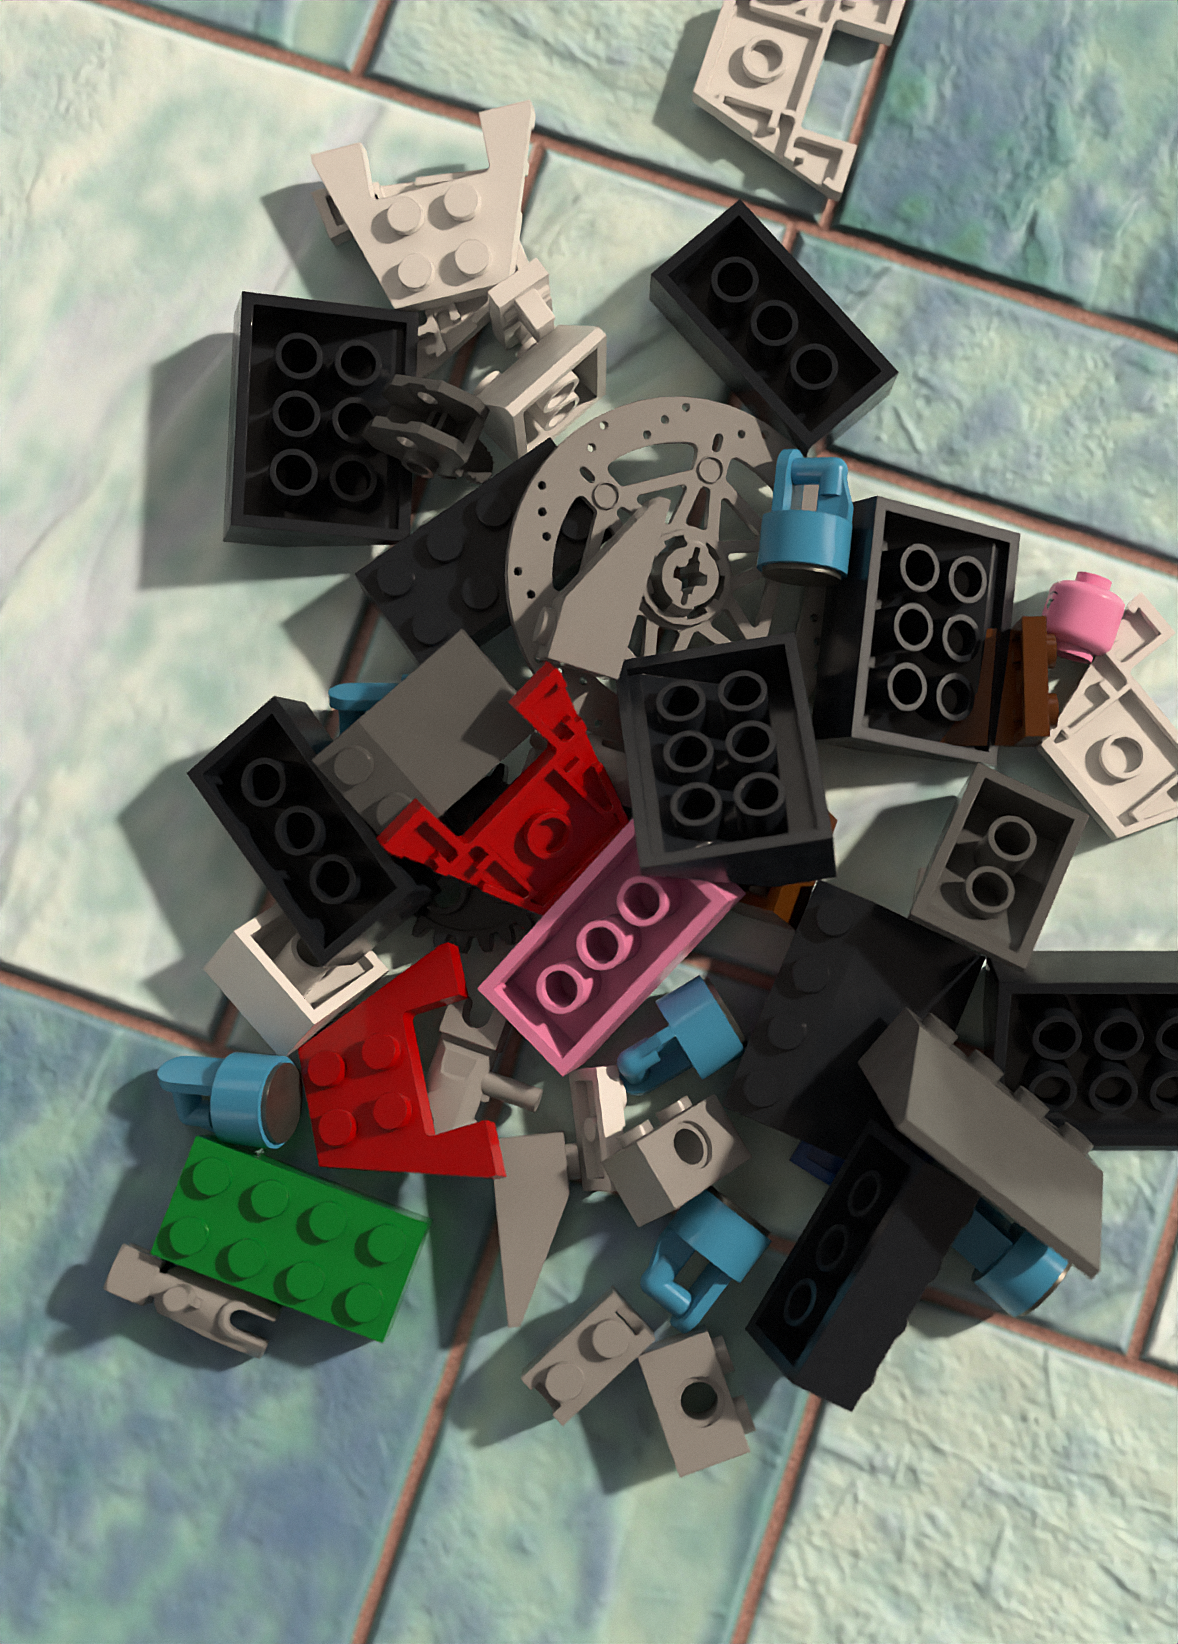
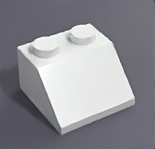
M278 903L233 931L203 968L278 1056L286 1057L320 1033L389 971L372 950L353 965L322 967Z

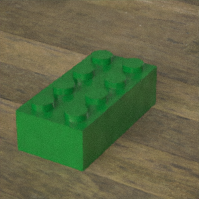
M204 1134L195 1137L150 1254L383 1343L391 1333L433 1219L243 1146L224 1144L217 1136Z

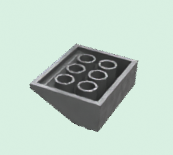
M905 1007L857 1062L896 1127L1092 1280L1100 1271L1103 1171L1088 1154L1094 1145L1068 1122H1065L1058 1129L1044 1118L1049 1109L1023 1086H1020L1013 1093L999 1082L1004 1073L981 1052L975 1049L968 1057L954 1046L953 1043L957 1040L958 1036L932 1013H928L922 1020Z

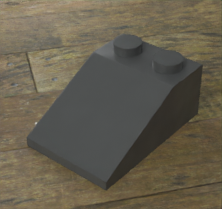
M461 629L325 747L312 761L379 836L415 798L437 818L441 816L530 736L535 729L508 703L517 691L467 633Z
M978 762L958 794L936 843L907 918L1022 973L1028 964L1090 815Z

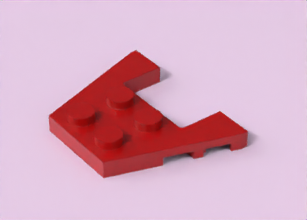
M547 661L508 701L547 741L548 746L462 836H456L415 798L376 838L381 846L393 855L401 858L403 856L431 867L439 874L444 876L451 875L478 886L483 892L544 916L629 823L605 767L598 760L585 732L587 728L584 721L578 716L565 688L567 684L562 673Z
M449 942L439 945L298 1048L319 1167L390 1173L431 1174L437 1176L478 1177L484 1179H502L506 1177L495 1122L483 1120L435 1134L413 1018L418 1014L469 998L458 946Z

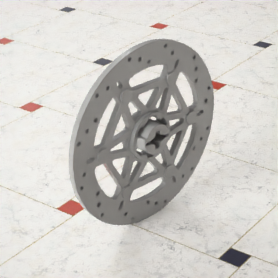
M684 396L657 397L632 402L614 408L590 420L571 433L550 453L530 480L518 504L510 528L506 549L505 588L510 622L518 646L533 675L546 663L543 660H540L539 663L535 661L540 644L533 642L534 628L542 608H551L553 600L561 592L553 587V556L562 522L576 497L583 499L594 512L579 569L580 572L600 550L605 529H608L613 536L623 526L617 515L619 508L632 516L641 506L637 501L639 495L675 486H681L683 489L669 523H664L637 616L643 618L640 657L656 654L659 627L676 633L669 652L686 650L694 632L712 645L732 642L711 625V622L722 610L725 611L742 640L768 636L781 583L765 578L766 583L755 626L753 627L734 599L733 592L764 576L757 569V566L734 576L728 556L733 553L758 552L762 519L728 483L726 474L731 459H735L757 474L773 491L776 464L780 452L783 449L797 448L771 426L747 412L708 399ZM682 405L686 406V411L682 409ZM661 417L665 419V424L661 422ZM600 423L604 424V430L600 428ZM643 432L648 435L647 439L643 437ZM737 432L741 433V438L737 436ZM715 435L719 437L716 452L712 449ZM680 443L691 445L694 449L691 468L687 471L627 486H620L608 472V466L611 462L631 451L644 447ZM588 445L592 446V452L588 451ZM580 468L584 469L591 477V483L580 474ZM538 483H542V490L538 488ZM804 485L801 510L816 511L819 485ZM700 488L705 489L707 492L703 530L686 524L687 516ZM722 500L730 506L754 533L755 537L753 540H719ZM539 509H542L543 516L538 514ZM544 533L548 536L547 541L543 539L542 535ZM675 538L668 551L660 553L666 548L664 541ZM515 568L519 570L518 576L514 574ZM680 568V576L688 579L687 588H682V581L673 577L675 569ZM804 586L801 614L795 630L807 699L813 693L816 686L817 670L814 669V665L818 666L827 586ZM528 591L532 593L531 599L527 596ZM700 605L695 609L697 615L687 619L694 606ZM627 648L624 659L637 658L631 652V650ZM552 664L557 669L560 668L562 670V675L567 684L565 688L578 716L583 719L587 731L598 736L623 742L618 695L594 676ZM580 677L584 678L583 684H580ZM596 720L599 721L598 727L594 725Z

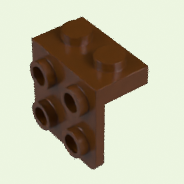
M1022 616L1011 628L995 746L1036 747L1050 737V729H1056L1059 717L1058 697L1056 693H1049L1048 670H1054L1056 666L1057 642L1054 634H1047L1046 616ZM987 629L979 687L978 692L975 694L974 707L968 717L954 722L940 741L941 743L956 746H987L997 629Z

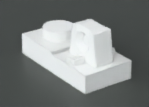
M537 258L487 291L493 334L506 351L519 342L524 345L531 337L538 342L556 329L552 298L550 296L549 274Z
M617 1065L575 1069L569 1073L583 1191H617L601 1162L622 1149L616 1138L623 1134V1126H625L624 1109L627 1102L625 1086L619 1078Z

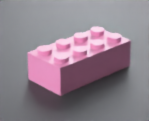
M632 819L477 989L564 1076L585 1064L746 893L735 883L641 875L634 820Z

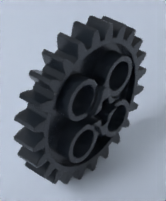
M499 763L490 777L486 774L439 816L445 817L448 820L451 831L456 836H462L510 786L507 783L508 767L505 764ZM433 869L427 870L436 883L444 877V875L435 872ZM458 879L461 886V894L454 905L442 908L434 897L410 917L415 916L417 918L412 931L414 937L422 938L433 928L435 929L434 947L449 942L453 935L455 936L459 953L468 954L473 938H477L483 952L489 953L493 952L494 935L499 934L507 945L512 946L516 944V935L513 928L515 925L519 924L528 931L535 926V922L530 915L532 911L483 892L478 886Z

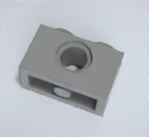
M715 1093L692 1105L686 1095L656 1113L661 1123L660 1125L653 1128L650 1121L646 1120L616 1138L622 1149L601 1162L638 1228L676 1210L752 1158Z
M705 1324L685 1334L679 1333L656 1341L638 1356L679 1477L750 1452L745 1434L754 1432L756 1429L744 1395L731 1398L724 1375L735 1370L722 1335L711 1339ZM704 1382L715 1390L713 1404L706 1411L699 1413L687 1410L681 1404V1395L684 1389L692 1383Z

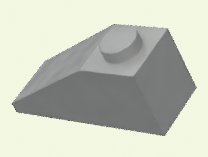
M659 496L645 501L556 596L551 609L547 607L542 608L533 633V642L540 644L536 659L548 661L549 663L603 680H618L669 510L670 499Z
M564 1131L498 1138L506 1177L493 1179L508 1328L521 1327L570 1195L569 1180L581 1179L577 1142L565 1144Z

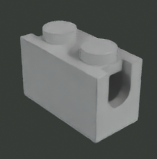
M612 1286L523 1368L520 1379L530 1390L535 1388L545 1398L553 1410L552 1415L564 1426L656 1340L654 1331L616 1288ZM616 1311L622 1316V1318H623V1319L629 1324V1326L634 1330V1333H633V1332L631 1331V1329L623 1322V1320L615 1313Z

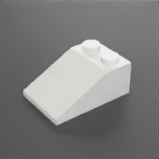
M557 325L554 331L538 342L531 337L518 351L516 356L518 360L504 373L501 374L496 370L477 385L473 395L479 397L490 410L483 425V430L512 462L518 460L549 437L554 440L606 394L607 335L598 326Z

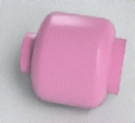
M1077 572L1075 580L1058 581L1051 586L1041 616H1046L1047 634H1054L1056 637L1058 657L1074 662L1091 664L1094 656H1103L1111 650L1124 614L1125 604L1119 596L1109 591L1112 584L1109 579L1088 572Z

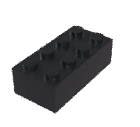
M741 199L651 273L649 300L751 413L783 435L801 451L805 458L817 457L890 394L899 372Z
M551 437L355 573L362 591L417 667L461 629L480 648L511 626L505 588V561L510 528L518 504L530 480L544 460L557 447ZM538 483V488L541 490L543 489L542 483ZM576 497L569 507L556 540L552 580L553 587L557 591L565 588L579 573L594 515L593 510L579 497ZM542 509L538 510L540 516H543ZM605 529L600 549L612 538V534L608 529ZM544 533L542 535L543 539L547 541L548 536ZM515 568L514 574L518 576L519 570ZM528 591L527 596L530 599L532 598V593Z
M273 696L191 768L187 775L322 967L353 965L442 890L422 863L405 856L402 858L385 850L376 840L378 837L377 833L314 764L312 759L327 747L333 739L307 703Z
M870 1118L745 1327V1330L791 1384L852 1413L863 1393L872 1386L877 1370L895 1339L905 1331L909 1316L928 1284L933 1282L939 1274L942 1261L959 1232L970 1222L974 1213V1207L982 1194L916 1142Z

